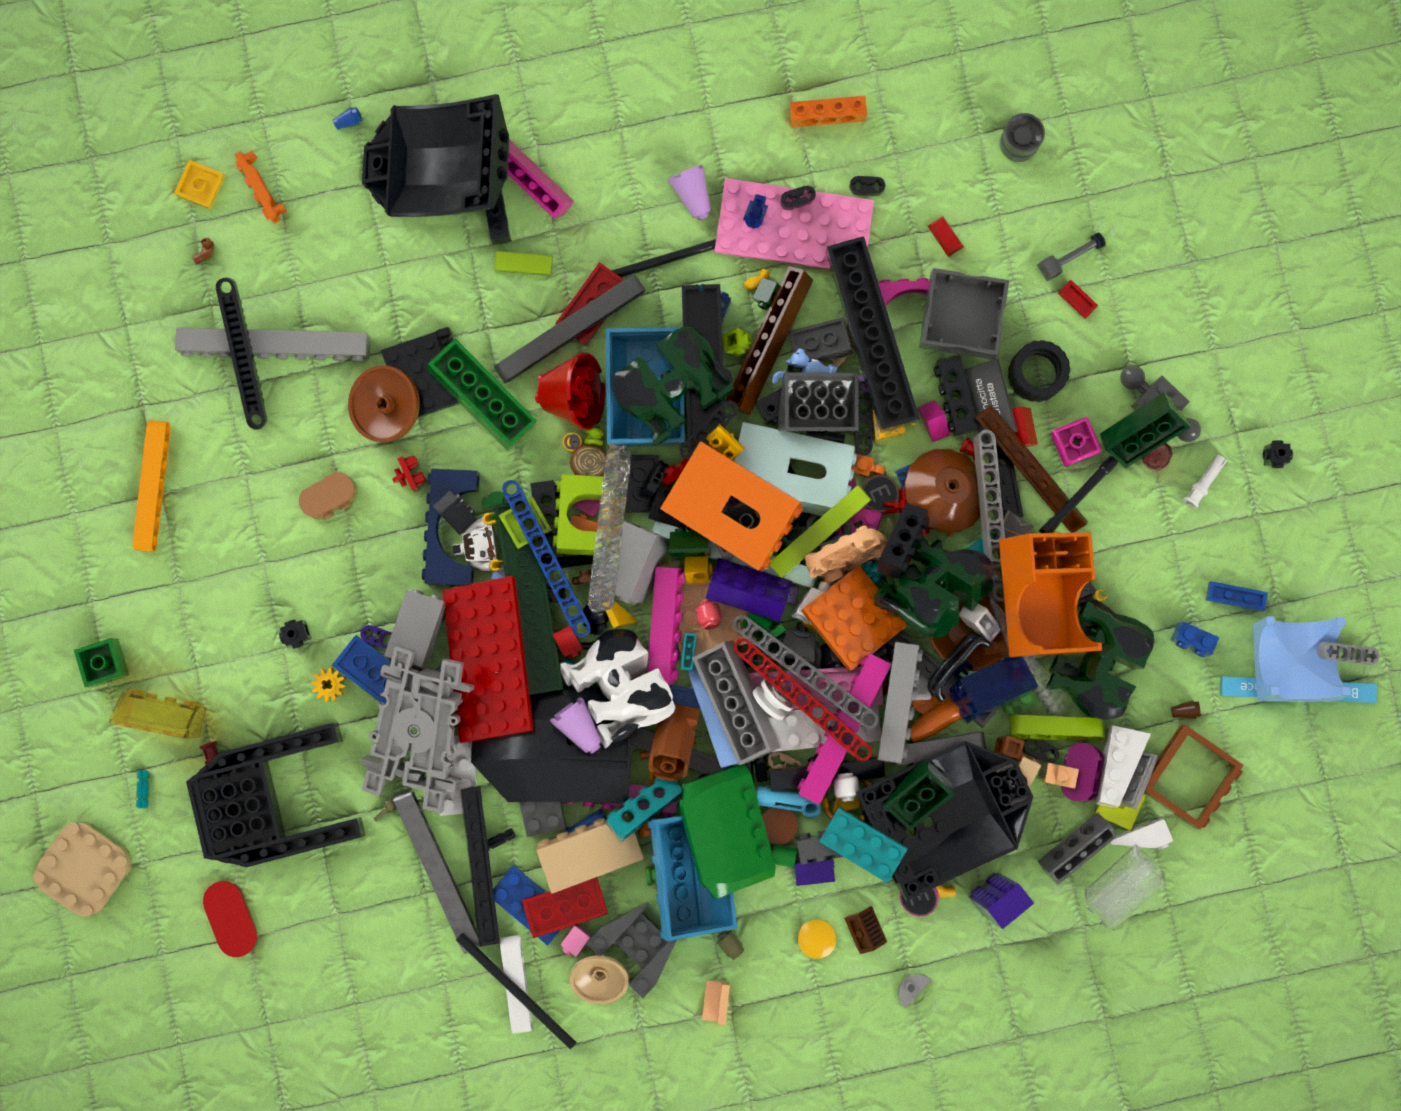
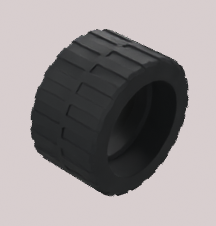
M1032 341L1024 345L1012 358L1011 364L1008 367V379L1011 388L1022 399L1029 400L1030 402L1049 400L1063 389L1070 377L1071 368L1069 359L1066 356L1067 354L1060 346L1050 341ZM1040 355L1050 360L1056 372V378L1050 386L1037 388L1026 381L1022 373V364L1027 357Z

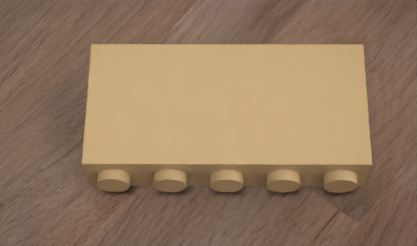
M625 814L623 820L631 822L629 815ZM600 818L595 820L594 824L587 827L586 825H581L575 828L573 832H562L557 835V838L552 840L543 839L539 841L538 845H535V849L551 894L643 860L644 858L635 832L620 842L607 826V819Z

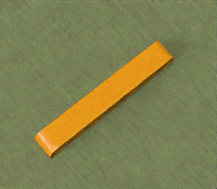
M149 420L146 426L133 535V549L136 551L155 552L157 548L171 430L170 423L165 421Z

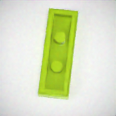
M496 251L494 270L551 276L553 257Z

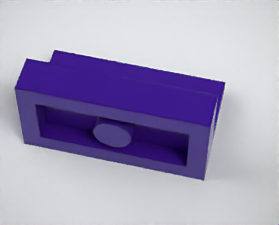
M827 858L819 862L809 860L807 861L808 864L803 865L795 862L796 886L835 882L833 858Z

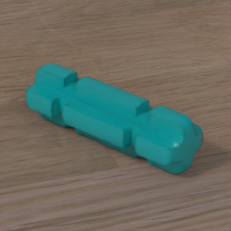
M147 770L137 771V808L148 807L149 781H147V778H149V772Z

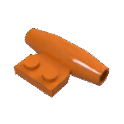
M932 695L931 700H912L911 706L922 716L909 726L912 727L910 740L915 743L933 736L966 714L947 697L944 702L938 701Z

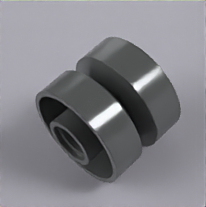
M1020 113L1013 116L1008 121L1000 137L1002 153L1008 159L1015 162H1024L1031 159L1044 140L1045 129L1043 123L1039 118L1029 113Z

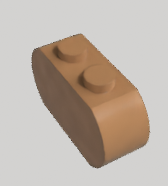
M334 472L303 490L299 496V506L307 516L317 520H327L334 515L333 512L339 509L344 510L351 506L350 503L357 496V486L353 479L346 474Z

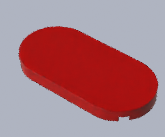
M219 881L212 884L204 893L203 907L218 946L228 956L242 957L253 950L258 938L257 929L242 891L237 885L228 881Z

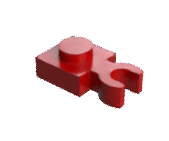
M685 458L675 466L671 464L665 470L666 475L662 481L668 486L676 480L689 460Z

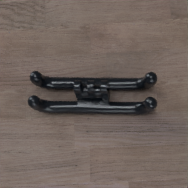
M978 633L967 634L928 680L927 688L929 693L936 697L938 701L944 702L946 699L942 693L944 685L952 676H955L962 682L964 679L959 674L961 672L966 676L969 674L964 668L967 667L970 670L974 668L966 659L977 646L982 645L985 648H989L991 642Z

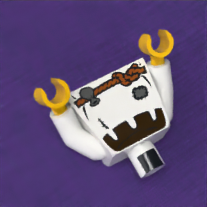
M494 512L485 513L482 518L470 525L465 533L462 534L463 543L452 545L454 556L465 554L466 561L470 562L472 567L481 571H503V569L498 568V564L503 562V560L498 558L494 526L489 525L497 523L496 520H491V515L495 514Z

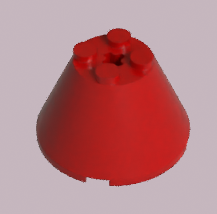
M579 353L545 374H540L538 377V392L535 394L536 403H540L544 411L582 430L593 429L592 426L597 425L601 419L605 403V384L601 383L599 373H602L597 359L590 353Z

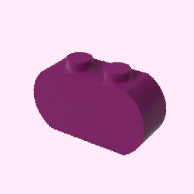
M1077 743L1066 754L1064 759L1066 767L1079 769L1075 789L1061 786L1063 794L1070 800L1085 803L1097 797L1105 759L1103 752L1098 747L1087 743Z

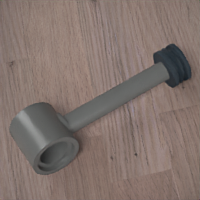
M1098 232L1091 236V241L1057 260L1052 255L1041 261L1037 266L1046 281H1050L1063 272L1061 266L1094 247L1100 249L1105 246V239Z

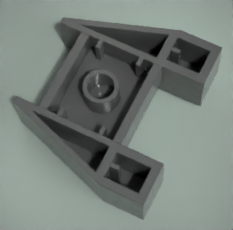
M647 901L600 926L586 943L598 956H602L615 942L638 964L641 970L629 981V986L642 998L657 984L676 943V940L665 941V939L660 938L661 929L643 913L649 905Z

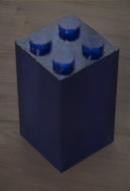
M1007 657L959 679L949 690L951 699L959 707L961 718L968 724L1026 697L1039 686L1023 657Z

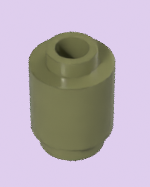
M732 930L722 931L717 936L719 940L716 943L727 957H731L732 960L744 952L743 944Z

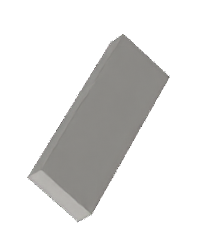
M1142 753L1121 801V806L1138 808L1158 760L1156 754Z

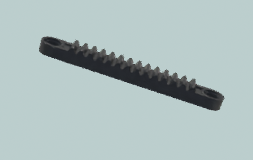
M225 277L217 281L216 293L246 422L250 428L258 430L267 423V414L262 397L263 392L261 391V384L257 375L258 370L254 361V354L252 353L253 348L250 344L251 340L245 322L246 318L243 314L244 309L242 308L238 287L232 278ZM223 282L230 283L231 291L229 293L222 290ZM255 414L259 415L262 419L259 425L254 424L252 421V416Z

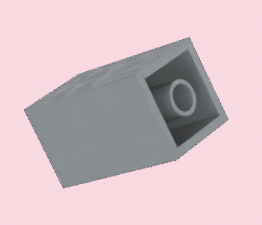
M624 521L597 586L603 588L602 592L611 596H618V599L625 603L630 602L635 605L637 602L645 603L655 579V567L660 566L669 546V538L640 525Z
M416 589L412 591L406 590L384 654L389 664L391 663L394 646L399 644L415 650L412 669L422 671L428 668L445 617L444 610L446 605L441 597L436 595L429 597Z

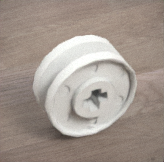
M764 679L761 683L762 687H756L753 690V696L766 713L777 720H782L786 715L785 711L790 712L794 708V703Z

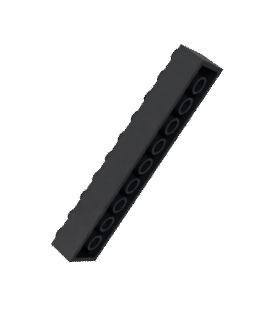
M864 236L827 246L826 256L880 433L917 423L920 419Z

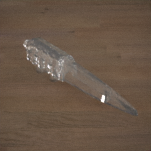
M990 597L989 603L1008 645L1006 615L994 599ZM1034 656L1014 657L1049 716L1065 717L1062 710L1067 705L1062 701L1068 694L1063 690L1059 692L1058 689L1052 691L1045 689L1050 677L1048 678V673L1043 672V668L1038 664Z

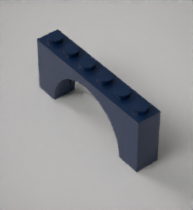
M431 468V473L428 474L430 492H427L426 502L429 504V511H426L425 514L428 530L424 532V542H427V549L423 550V561H426L425 569H422V580H425L424 583L427 585L464 586L473 584L474 567L455 562L444 551L438 533L441 515L433 507V504L442 499V496H445L448 491H451L454 495L458 493L460 496L471 492H479L480 473L478 471Z

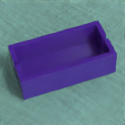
M718 558L706 599L780 622L792 581Z

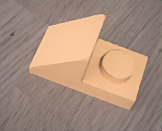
M1046 763L1043 782L1075 789L1079 769Z

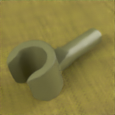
M393 798L383 803L386 809L373 818L374 821L377 822L385 814L396 809Z

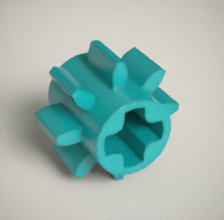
M870 560L863 564V570L874 584L883 580L881 576L884 574L877 572L878 562L875 563L874 560Z

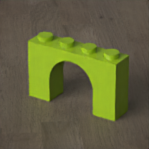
M562 474L561 481L557 480V492H560V499H556V510H559V517H555L554 529H558V534L553 538V547H557V554L603 556L605 532L579 530L569 522L567 514L575 503L582 500L607 501L608 477Z

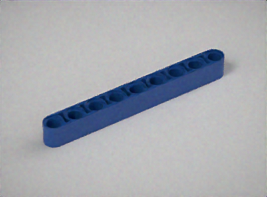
M514 480L506 481L502 487L503 493L573 632L578 637L587 636L591 631V625L521 486ZM515 484L517 486L516 493L508 494V486ZM522 501L526 504V508L524 511L518 512L516 504ZM527 519L534 520L535 524L532 529L525 528L524 523ZM536 536L543 538V544L539 547L533 544V539ZM546 553L552 556V561L549 564L542 562V556ZM553 571L560 572L561 578L559 581H552L550 576ZM562 588H567L570 592L567 599H562L559 595ZM572 605L577 606L579 610L578 614L574 617L568 613V608ZM581 622L587 625V631L584 634H580L577 631V625Z

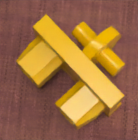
M720 424L706 437L713 448H716L732 460L745 449L734 438V434L732 432L729 433Z

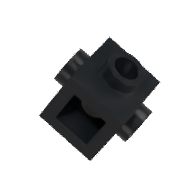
M1274 440L1271 444L1264 446L1262 454L1264 465L1272 466V468H1284V465L1289 464L1293 458V450L1290 449V444H1284L1282 440Z
M296 620L285 622V626L280 628V640L287 647L299 648L304 646L303 642L312 639L306 621L300 620L296 622Z

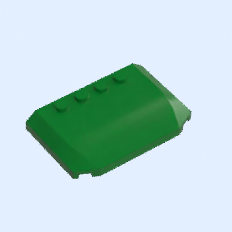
M738 764L682 784L684 791L683 797L680 799L679 808L699 882L712 894L711 897L718 899L774 877L776 866L753 779L746 765Z

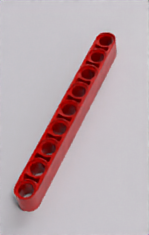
M740 638L734 643V651L856 759L866 761L871 757L872 748L866 741L757 646L745 638ZM741 642L748 644V650L745 653H741L738 649ZM759 654L763 657V663L756 666L753 663V658ZM773 667L778 670V676L775 679H771L768 676L769 669ZM787 680L793 683V689L790 692H786L783 689V683ZM802 693L808 696V702L805 705L799 704L797 700L798 696ZM817 706L823 709V715L820 718L814 717L812 713L813 709ZM830 720L838 722V729L836 731L828 729L827 724ZM845 733L853 735L854 740L851 744L843 742L842 738ZM865 746L868 748L869 754L867 757H860L858 755L859 747Z

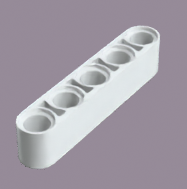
M520 935L500 937L503 971L529 996ZM506 989L512 1034L533 1031L531 1012Z

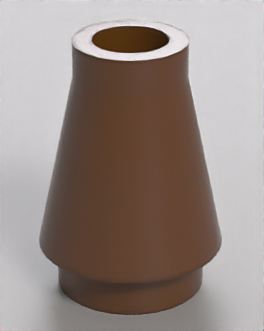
M1194 700L1171 706L1172 718L1196 719V717H1201L1199 701L1194 702Z

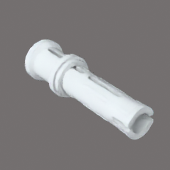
M1220 455L1215 456L1201 479L1191 486L1192 490L1182 499L1187 506L1193 509L1199 507V502L1203 496L1208 494L1207 489L1227 460Z

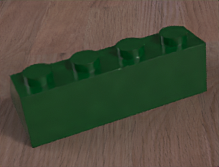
M1163 392L1101 432L1100 437L1104 449L1127 468L1191 426L1176 403Z

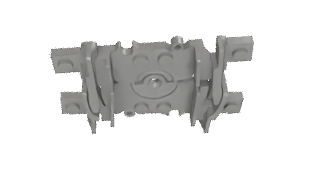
M397 644L394 646L390 665H383L381 668V676L388 679L385 690L380 696H384L387 702L378 704L380 712L376 725L377 730H374L369 735L370 739L376 741V743L372 745L370 754L363 757L361 761L363 766L368 767L362 790L380 796L383 794L385 781H393L398 776L403 778L402 785L425 791L423 809L442 813L444 811L446 790L454 791L456 786L462 781V778L451 775L454 768L452 763L454 761L448 760L446 756L447 754L452 755L455 752L452 747L454 726L460 722L461 718L457 714L453 715V712L463 702L461 698L462 693L454 692L453 689L469 693L474 690V685L461 682L464 662L445 658L442 660L441 672L428 668L418 671L412 669L415 650ZM412 727L417 729V734L412 732ZM410 748H412L411 757L403 763L404 757L408 755Z

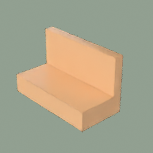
M706 980L702 1020L716 1021L719 1025H726L730 982Z

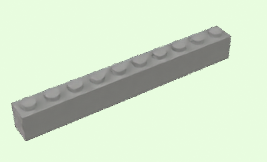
M176 328L175 350L181 356L193 357V354H200V357L211 358L212 355H219L221 358H231L225 329ZM247 329L251 340L250 344L253 348L252 353L259 359H269V356H276V359L286 360L288 357H295L297 360H307V357H314V360L324 361L326 358H333L334 361H344L345 358H352V361L356 362L369 359L370 336L367 333Z

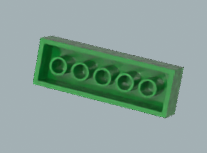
M456 338L428 363L426 370L507 451L535 426L537 420Z

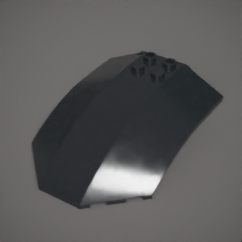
M494 94L434 105H393L390 109V116L386 121L383 120L375 131L377 134L371 142L368 141L364 146L362 184L365 188L369 189L376 202L385 209V213L390 217H431L494 209L503 185L507 180L509 133L499 95Z

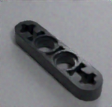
M865 381L859 382V388L861 387V384H864V387L867 388ZM868 391L864 392V398L868 397V401H859V404L865 403L868 406L866 414L859 413V424L865 422L869 427L866 433L854 431L855 451L860 455H868L873 448L872 404ZM858 435H869V439H865V445L869 446L868 449H865V452L859 449L862 439H858Z
M725 401L682 444L680 455L684 459H690L691 456L689 454L686 456L683 454L685 452L683 448L685 446L689 448L693 444L690 442L691 439H694L698 445L699 442L696 436L699 432H705L708 435L714 430L710 426L711 419H720L721 426L724 428L738 412L736 403ZM725 405H733L734 413H728L725 416L728 420L724 422L723 418L717 413L720 411L723 414L726 410Z

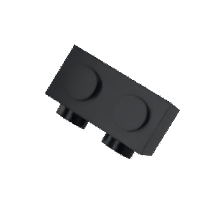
M782 388L757 401L755 404L766 425L778 423Z

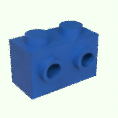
M1186 622L1177 623L1171 637V641L1175 642L1176 646L1186 650L1189 648L1194 651V654L1201 657L1212 655L1219 640L1218 636Z

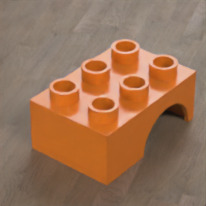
M1091 532L1029 533L999 539L1009 657L1102 651V643L1094 642L1085 635L1077 614L1078 599L1082 589L1087 583L1095 580Z

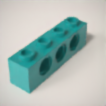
M656 778L652 786H645L639 791V796L635 799H628L623 804L624 807L619 811L616 809L607 816L606 824L620 842L624 841L683 796V790L676 781L672 782ZM661 790L665 795L662 798H657L654 796V792ZM641 802H646L649 808L641 810L638 805ZM631 814L634 819L631 822H625L623 816Z

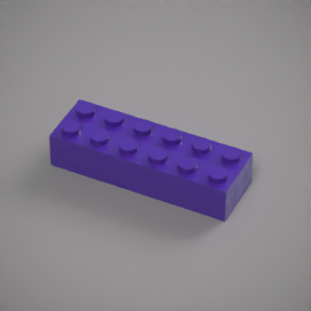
M992 873L985 879L986 883L981 887L978 885L972 889L969 899L981 914L1001 929L1008 926L1034 904L1019 883L1000 873Z

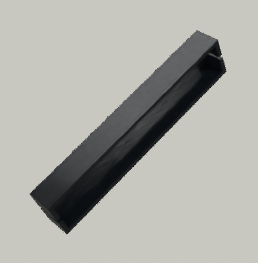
M720 284L703 285V291H699V285H683V327L690 326L697 329L708 341L716 359L723 364ZM693 389L686 390L687 438L725 402V398L721 401L716 400L705 409H702L700 406V394H697ZM719 411L717 414L720 415L725 422V412L721 414V412ZM713 418L710 421V426L713 429L719 424L721 425V421L718 418ZM705 432L697 434L698 442L707 441V434ZM694 439L690 440L693 444L688 448L690 456L693 454L692 449L698 446Z

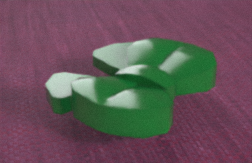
M496 491L488 495L487 498L484 497L481 501V507L494 508L496 504H503L504 493ZM495 514L491 515V520H496Z

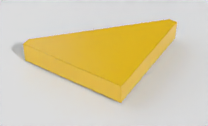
M603 593L599 596L613 628L633 625L637 622L631 614L608 594Z

